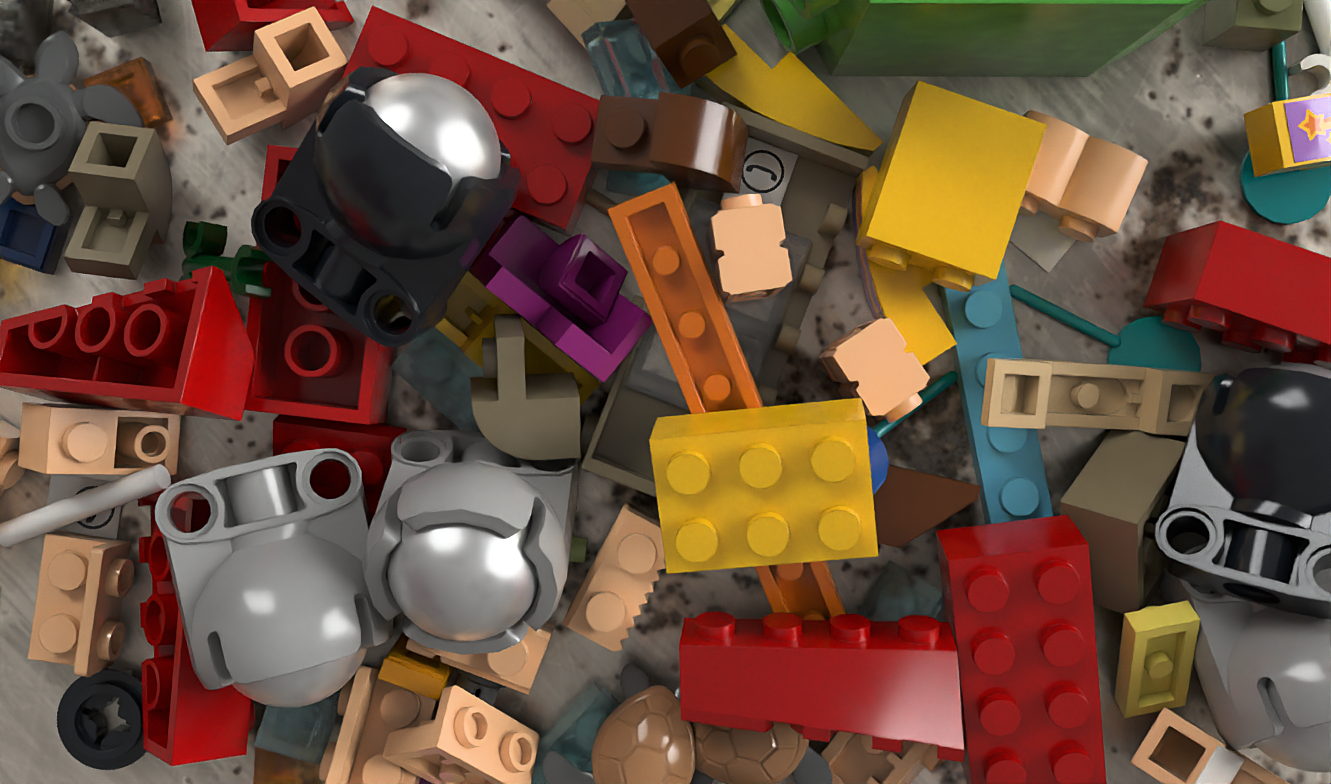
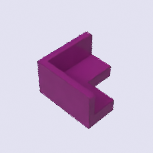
M520 213L515 214L469 272L488 290L532 323L557 347L604 383L653 323L652 317L618 293L605 324L590 327L583 323L538 286L540 271L548 257L559 244L527 217Z

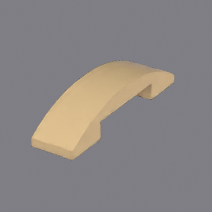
M988 358L980 424L988 427L1045 429V426L1139 430L1158 435L1187 436L1196 404L1216 374L1078 361Z

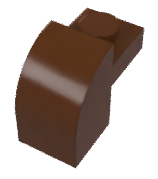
M659 91L658 99L601 95L590 162L598 169L660 174L670 183L674 181L677 188L739 194L749 128L741 116L732 109L694 96Z

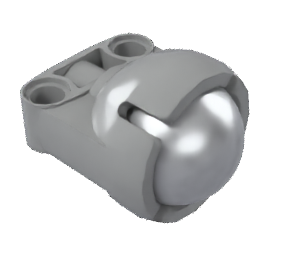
M413 430L396 437L391 444L392 464L370 525L362 560L364 578L373 606L387 621L403 612L402 631L410 639L428 648L466 655L494 653L516 645L523 640L529 626L534 631H537L550 619L558 607L567 579L574 515L577 510L580 458L528 460L514 457L491 444L482 432Z
M337 448L286 453L224 467L177 482L169 486L159 496L155 506V521L162 532L192 668L205 689L214 690L233 685L243 695L264 705L283 708L310 705L331 696L342 688L356 673L368 647L378 646L392 638L393 619L387 621L373 606L364 578L362 560L372 521L363 487L362 471L357 460L348 452ZM325 462H335L342 465L350 477L348 490L344 495L336 499H325L318 496L310 485L312 471L318 465ZM191 493H199L208 500L211 506V516L208 523L202 529L194 533L184 532L176 526L173 520V508L181 497Z
M1207 543L1189 549L1184 554L1198 553L1206 547ZM1331 568L1317 573L1314 579L1323 590L1331 593ZM1166 570L1164 578L1160 583L1161 596L1165 603L1172 604L1188 600L1200 618L1193 664L1206 696L1217 732L1232 751L1245 748H1259L1263 753L1286 766L1314 773L1331 772V620L1290 613L1211 590L1210 594H1204L1195 590L1189 582L1171 575Z

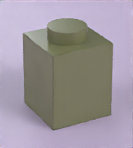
M1210 0L1206 3L1202 46L1264 52L1301 31L1303 0Z

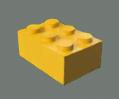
M861 398L657 417L649 443L667 574L879 556L867 423Z

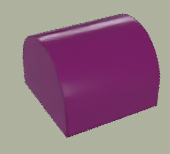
M584 233L565 240L552 252L540 271L538 286L587 326L593 327L605 324L628 271Z

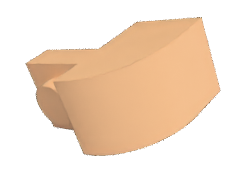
M313 6L255 30L253 54L193 79V92L228 146L277 123H280L284 130L317 111L331 88L341 81L349 61L317 9Z
M1166 707L1162 709L1130 763L1162 784H1194L1215 749L1220 745L1245 759L1230 784H1290L1242 753L1232 751L1225 742Z

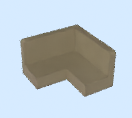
M1111 429L1060 500V515L1068 514L1089 544L1093 604L1122 614L1138 611L1148 605L1162 582L1164 567L1158 554L1155 528L1160 516L1165 512L1182 456L1184 442L1135 430Z

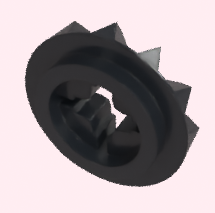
M105 668L89 677L81 676L63 694L57 711V728L63 745L76 760L94 769L115 770L136 762L147 752L143 749L142 682L132 675V669L115 670ZM116 698H119L117 702L119 705L118 716L126 720V723L112 729L104 737L107 731L105 729L107 718L98 714L99 710L97 709L103 710L113 704Z

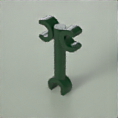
M186 221L182 241L183 250L187 257L182 262L184 275L180 277L179 281L192 278L193 270L213 265L223 270L227 282L231 283L233 292L236 295L264 300L271 297L272 288L264 287L262 284V272L267 262L274 261L260 247L244 244L238 249L235 257L221 256L227 242V226L199 221V223Z

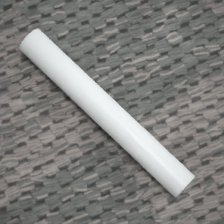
M157 464L0 523V544L4 547H10L167 489L171 484L170 474L163 465Z

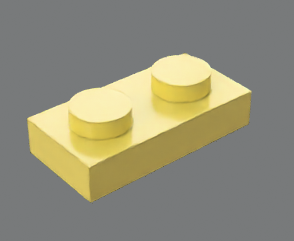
M1188 600L1162 606H1149L1138 611L1124 613L1114 700L1124 718L1162 711L1164 707L1172 709L1186 706L1200 625V618Z

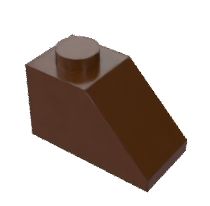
M625 0L654 51L680 89L685 88L737 55L735 48L707 0Z
M889 464L885 482L873 495L878 554L880 553L881 544L901 548L978 499L981 486Z

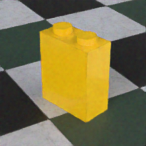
M918 80L903 98L854 245L869 249L868 259L888 268L905 271L908 265L912 264L933 271L931 280L949 289L970 292L972 285L978 287L995 281L1047 124Z

